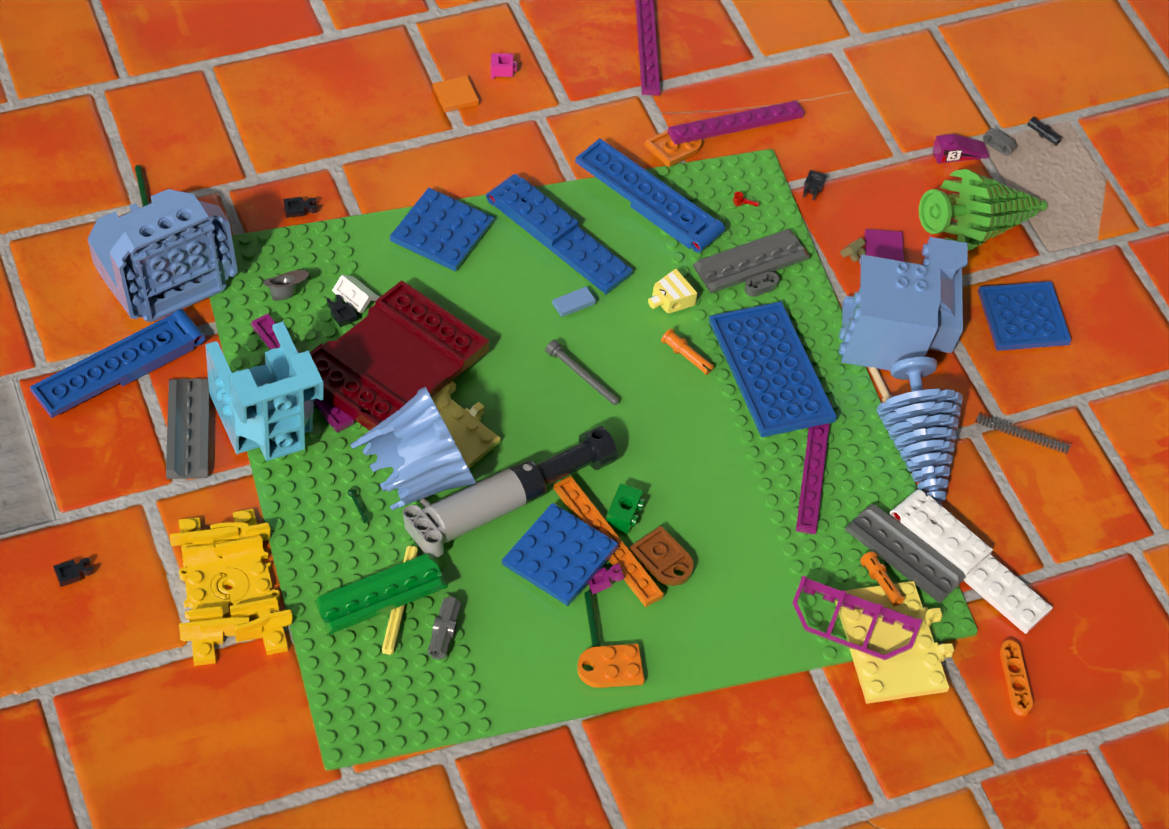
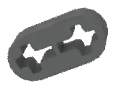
M990 128L983 135V140L988 146L1005 156H1009L1016 149V144L1011 138L994 128Z
M765 272L751 277L745 283V293L755 297L773 291L778 286L779 277L774 272Z

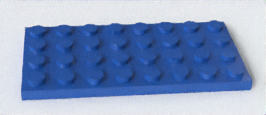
M782 302L709 316V323L761 438L836 422L834 410Z

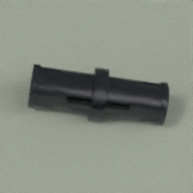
M1035 117L1029 120L1027 126L1036 131L1039 137L1047 139L1054 146L1061 142L1062 136L1051 130L1049 125H1044Z

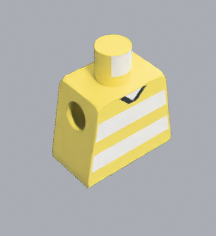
M675 269L654 284L653 297L648 299V303L652 309L661 306L666 313L670 314L694 306L696 304L697 292L680 272Z

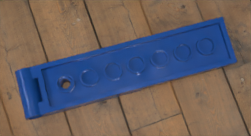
M600 138L575 158L576 164L629 200L632 209L697 253H700L725 231V226L721 221L714 219Z
M511 175L486 194V199L491 205L498 208L603 293L608 294L632 275L633 269L580 229L576 219L518 175Z
M178 309L173 314L30 386V390L49 416L53 418L118 383L123 387L194 350V347L201 345L206 337L183 309Z

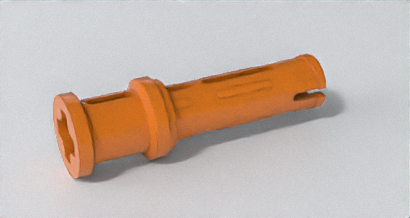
M672 328L667 330L662 336L661 342L663 344H668L675 354L683 355L705 375L710 373L705 366L713 370L714 365L688 346L687 340L677 336Z
M876 552L866 553L860 560L862 566L868 569L869 576L878 582L892 602V605H901L904 602V597L887 575L885 565L879 562Z

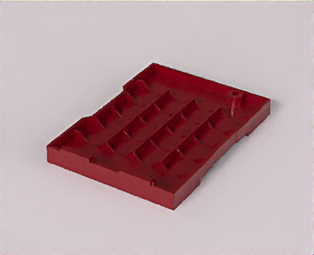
M401 280L375 301V305L368 310V316L336 341H328L324 345L320 344L310 352V355L323 380V397L370 431L402 408L423 387H426L430 396L433 397L489 351L490 341Z

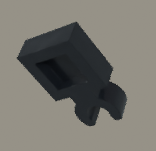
M810 170L804 183L803 197L805 198L807 194H812V200L814 201L817 193L822 192L827 175Z
M302 197L283 199L286 218L305 216V212H318L316 198H309L306 201H303Z
M339 294L336 295L337 302H332L327 298V306L331 309V316L340 328L357 320L355 311L348 302L342 304V298Z
M84 558L78 564H75L73 559L53 566L60 587L81 581L80 575H92L94 573L93 566L85 568V566L90 565V559Z

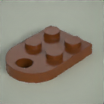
M662 526L630 546L629 551L659 582L665 585H681L688 581L692 575L693 560L691 556ZM681 570L684 572V575L677 576L674 571Z

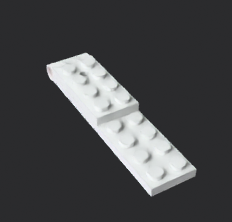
M914 491L890 511V516L962 570L966 576L964 581L1025 634L1034 628L1053 609L1052 606L991 555L993 549L931 496H926L923 491Z

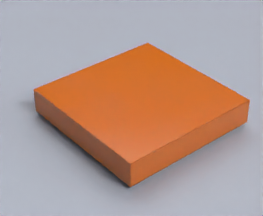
M467 75L433 83V90L444 113L479 105V100Z

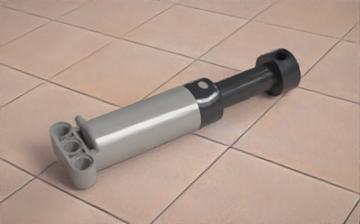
M598 425L579 435V444L537 464L526 459L433 504L423 498L420 503L424 509L416 505L405 507L403 510L404 527L425 554H432L434 558L440 557L444 553V543H448L543 497L546 494L547 485L589 465L593 469L599 470L614 463L618 457L615 443L609 432L603 426Z

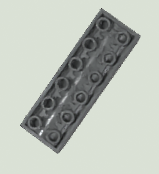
M787 229L698 260L693 267L712 294L746 282L747 279L762 273L774 272L808 260L810 256L792 230Z
M208 378L169 379L166 479L208 478Z
M870 504L844 529L871 551L876 552L880 558L910 581H914L915 585L939 603L966 578L962 570L874 504Z

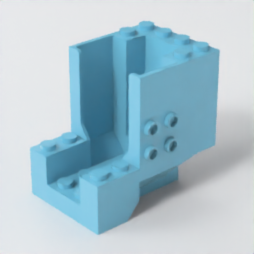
M284 322L273 324L272 328L279 341L280 348H274L265 352V365L255 366L251 369L232 373L218 342L206 344L209 394L236 454L260 447L265 460L269 461L304 450V433L313 431V399L323 400V380L309 351L297 352Z

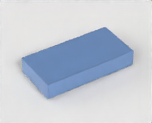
M587 287L553 299L552 304L560 316L564 317L594 305L595 298Z

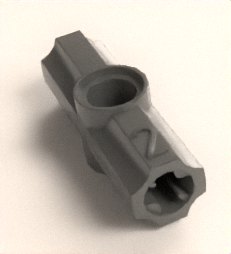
M449 596L443 599L439 615L434 620L432 638L428 648V655L433 659L440 660L445 658L450 641L454 638L457 617L461 607V602L455 597Z

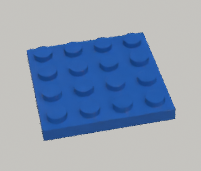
M428 187L390 235V241L456 272L492 225L494 217Z
M1051 281L979 287V298L996 351L1070 345L1071 338Z
M551 503L502 559V565L569 606L618 549V543L554 503Z

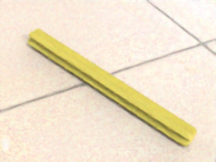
M408 546L406 548L403 563L417 557V547ZM405 605L391 610L382 647L384 654L392 655L394 653Z

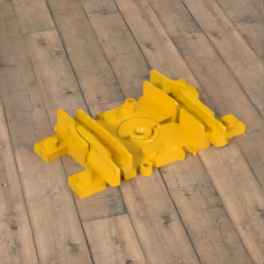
M253 509L233 512L234 522L212 524L210 526L211 530L201 531L200 517L179 519L180 533L170 534L171 546H182L184 567L179 570V577L181 580H185L187 599L184 601V608L191 607L192 610L185 612V618L189 622L180 623L179 631L181 641H192L194 666L216 664L214 645L223 644V636H235L236 643L263 638L267 655L288 651L283 627L292 624V611L279 610L280 592L272 589L269 574L271 563H262L263 560L268 559V553L263 550V541L270 539L269 523L257 524ZM228 585L233 587L230 590L225 589ZM230 604H233V606H230V617H231V618H227V617L229 616V605H230Z

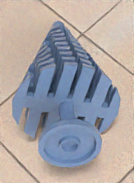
M930 357L907 358L894 363L890 367V373L896 379L910 380L911 392L887 399V402L881 403L876 411L884 427L888 430L890 438L894 441L896 449L900 451L903 461H906L907 469L912 472L913 480L919 483L917 485L918 489L926 493V496H931L942 506L941 502L946 499V492L943 490L948 487V479L944 478L950 475L951 468L947 466H950L953 456L950 454L954 451L955 444L953 441L956 440V429H958V418L961 413L960 407L963 402V396L961 393H955L954 390L949 389L942 391L940 389L923 390L921 378L932 374L937 369V361Z

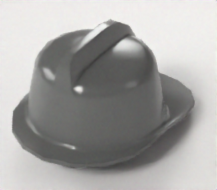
M294 270L277 277L264 280L263 284L269 287L274 301L285 300L295 294L298 283L304 281L309 276V273L305 270Z

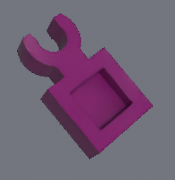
M620 564L612 566L608 571L604 567L588 582L593 594L612 587L611 582L621 581L625 578Z

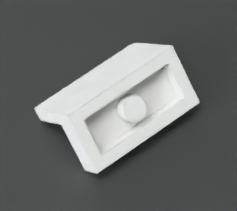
M341 275L332 290L359 313L365 311L371 300L376 301L379 296L353 276Z

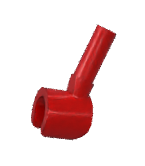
M734 192L733 203L735 206L748 204L758 207L759 202L743 198L742 192Z

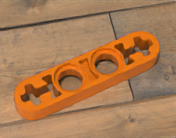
M1006 640L1000 648V658L1011 706L1017 715L1026 716L1032 709L1033 700L1021 649L1017 642ZM1009 666H1017L1019 668V672H1012L1009 669ZM1019 683L1024 689L1018 691L1013 687V684ZM1020 697H1023L1022 704L1026 706V708H1023L1022 705H1019L1021 700Z

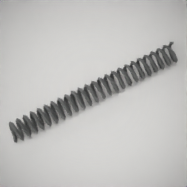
M981 413L974 422L978 421V425L982 422V426L985 424L988 427L989 425V428L993 426V430L997 427V431L1000 429L1003 432L1004 430V433L1008 431V435L1012 432V436H1014L1016 433L1015 437L1019 435L1021 439L1023 436V440L1027 437V441L1030 440L1031 443L1034 441L1036 444L1038 441V445H1040L1042 442V447L1046 443V448L1048 446L1050 449L1053 447V450L1057 448V452L1061 448V453H1063L1065 449V454H1067L1071 444L1068 446V443L1064 445V442L1060 444V440L1054 439L1053 441V438L1049 440L1048 436L1045 439V435L1041 438V434L1038 435L1037 432L1034 434L1033 431L1030 433V430H1028L1026 433V428L1024 430L1022 427L1019 429L1018 426L1015 428V425L1011 427V423L1007 427V422L1005 424L1003 421L1000 423V420L996 422V418L992 422V417L990 419L988 416L985 418V415L981 417Z

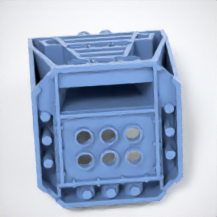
M167 189L151 196L152 203L139 208L135 203L129 206L130 213L119 217L116 212H112L97 219L88 237L93 264L130 318L137 319L142 317L148 322L158 320L174 313L178 309H183L222 292L227 286L225 281L228 277L236 275L238 270L230 224L218 205L198 201L194 194Z

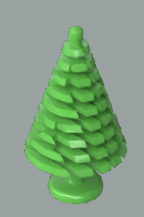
M963 169L955 170L949 174L961 177L962 180H944L941 189L960 192V195H948L939 189L928 190L920 200L919 218L923 228L930 234L946 232L958 235L957 239H945L967 243V250H972L984 244L982 242H986V239L997 237L999 234L1021 224V221H1026L1039 214L1040 211H1045L1047 203L1044 200H1039L1032 195L1006 186L998 181Z

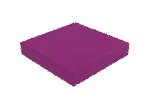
M865 229V255L904 261L902 232Z

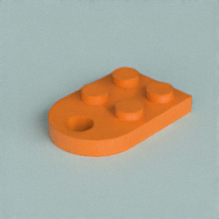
M668 130L647 139L644 146L665 165L670 167L697 154L702 140L675 145L668 134Z
M638 644L592 647L585 650L578 659V675L585 684L591 687L606 688L644 684ZM584 665H591L594 669L592 671H585L582 667Z

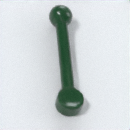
M349 489L347 493L352 497L362 522L367 523V516L364 514L355 496V490Z

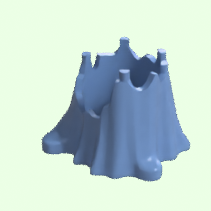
M426 387L418 390L417 394L402 408L364 434L357 441L350 444L352 449L368 443L363 449L364 455H377V461L370 464L373 472L385 467H392L394 469L387 481L380 484L383 491L387 490L390 492L394 489H399L398 493L401 500L390 506L392 511L444 490L476 484Z

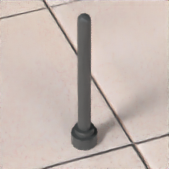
M552 340L546 346L545 352L562 360L611 404H618V398L565 354L559 342Z

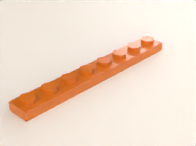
M569 476L554 484L553 489L576 518L618 543V549L608 560L613 566L620 564L625 577L624 581L645 608L662 599V591L575 480Z

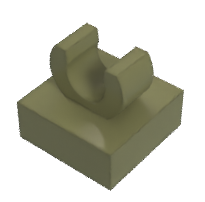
M861 237L848 244L840 253L844 258L850 255L851 260L856 262L859 260L857 253L860 257L866 254L865 250L860 248L865 242Z

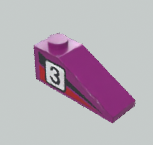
M956 134L936 136L932 150L937 164L989 158L984 142Z

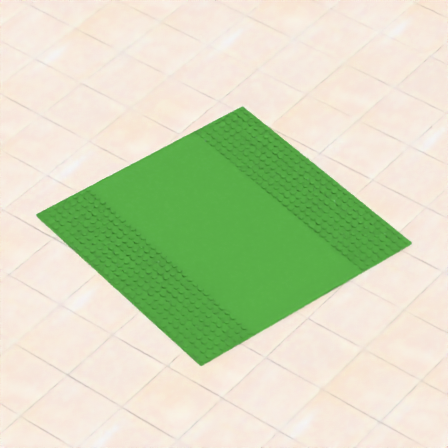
M772 149L679 163L670 167L661 166L645 169L714 219L721 221L725 226V231L700 253L695 252L692 248H687L632 209L629 200L596 177L536 186L537 190L576 219L580 229L633 269L632 275L608 294L603 293L512 219L487 201L486 195L455 199L494 217L492 225L456 272L390 241V235L413 206L232 235L238 272L234 277H228L225 281L227 286L222 292L209 297L222 352L232 373L265 365V352L270 351V349L251 327V321L268 313L275 323L284 322L294 346L299 352L309 351L310 353L320 344L324 345L328 341H336L368 316V310L375 305V301L371 300L363 313H359L352 307L357 314V320L340 328L331 316V309L327 306V298L332 302H337L336 294L332 290L341 275L355 277L379 297L402 280L490 341L489 351L453 380L456 383V390L451 394V399L463 409L468 408L470 410L478 402L484 405V414L480 416V422L501 438L500 443L469 469L476 483L526 459L537 464L579 444V435L598 425L603 426L609 432L618 454L617 460L614 463L599 470H595L589 465L547 485L546 494L543 497L448 543H444V553L434 559L448 588L405 604L394 653L389 655L382 652L391 610L329 635L315 600L323 594L403 563L408 546L417 547V557L424 555L425 552L406 531L403 519V510L409 505H416L424 509L420 503L421 499L392 511L390 506L401 500L398 493L399 489H394L390 492L387 490L383 491L380 484L387 481L394 469L392 467H385L373 472L370 464L377 461V455H364L363 449L368 443L352 449L350 445L369 432V430L354 420L353 425L336 433L314 404L313 431L304 433V450L269 461L265 460L260 447L247 451L264 523H269L270 525L269 544L285 610L292 611V624L289 626L325 770L345 768L853 661L849 647L804 630L792 604L801 578L806 576L807 579L840 591L880 586L876 580L869 576L868 569L860 563L861 558L866 553L871 552V550L844 529L870 504L876 505L890 516V511L918 489L911 476V472L905 465L906 461H903L900 451L896 449L894 441L890 438L888 430L884 427L882 420L877 414L876 409H878L877 407L881 402L866 367L841 362L839 346L842 343V339H839V332L842 328V310ZM734 192H742L743 198L759 202L758 207L748 204L735 206L733 203ZM787 229L792 230L810 256L808 260L774 271L779 277L777 288L755 297L745 293L746 282L711 294L693 267L698 260ZM675 269L680 272L697 292L696 304L694 306L670 314L666 313L661 306L652 309L648 303V299L653 297L654 284ZM290 271H308L309 276L304 281L298 283L295 294L285 300L274 301L269 287L263 284L264 280L277 277ZM587 287L595 298V304L561 317L552 304L553 299ZM782 302L829 402H832L836 422L829 423L816 535L795 531L808 428L761 438L709 323V316ZM672 328L677 336L681 339L685 338L688 346L714 365L713 370L705 366L710 371L708 375H705L683 355L675 354L668 344H663L661 338L667 330ZM552 340L559 342L565 354L618 398V404H611L562 360L545 352L546 346ZM569 476L575 480L605 520L620 483L643 490L642 499L645 502L642 511H637L638 520L636 526H631L629 533L613 529L625 546L630 549V546L662 526L688 552L693 560L691 577L685 583L677 586L665 585L659 582L640 563L663 593L662 599L646 608L624 579L611 582L612 587L593 594L600 645L638 644L644 677L643 685L595 688L585 684L580 679L577 672L578 659L585 650L592 648L584 596L586 591H591L589 584L567 606L502 565V559L551 503L572 514L553 489L554 484ZM471 485L444 490L425 497V499L433 504ZM349 489L355 490V496L364 514L367 516V523L362 522L352 497L347 493ZM878 556L879 562L885 565L886 573L894 584L910 582L908 578ZM607 560L600 569L605 567L608 571L613 565ZM681 570L674 571L677 576L684 575V572ZM915 585L922 607H928V610L940 608L942 613L941 621L931 623L929 626L934 643L953 641L977 634V627L959 586L939 603ZM802 590L798 606L808 627L826 633L834 614L836 603L823 600L822 595L815 593L812 596L804 593ZM449 596L455 597L461 602V607L457 617L454 638L450 641L446 657L440 660L433 659L428 655V648L432 638L434 620L439 615L443 599ZM838 614L831 635L847 641ZM584 665L582 667L585 671H592L594 669L591 665Z

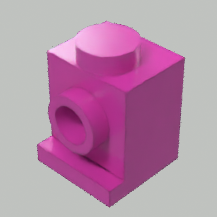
M491 53V79H494L495 76L512 77L513 72H516V61H513V54Z

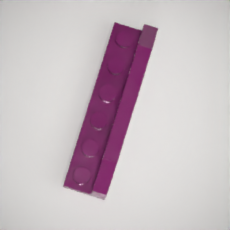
M802 576L792 602L806 632L883 661L912 649L922 624V619H915L885 608L879 603L877 605L850 595L844 590L840 591L807 579L806 576ZM802 590L804 593L812 596L815 593L822 595V599L830 603L838 601L826 633L808 627L798 606ZM841 606L852 611L857 608L863 611V615L873 618L862 647L831 635ZM878 617L883 618L882 622L889 625H894V623L900 624L903 630L913 633L908 645L886 655L867 649Z

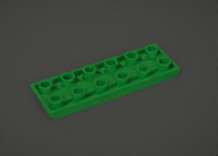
M427 553L323 594L315 600V604L330 635L448 588V585L433 555Z

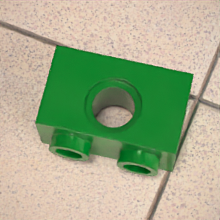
M619 484L606 517V521L611 528L629 533L631 526H636L638 520L637 511H642L645 502L642 499L643 490Z

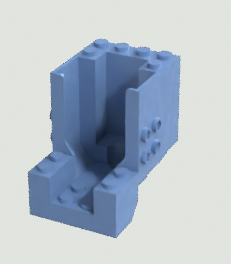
M930 237L927 244H924L922 248V255L925 256L922 265L861 255L859 260L861 264L860 289L858 292H855L854 297L845 296L842 305V328L839 332V339H842V343L839 346L841 362L890 370V367L900 360L925 357L928 349L952 353L963 331L962 268L968 264L967 243Z

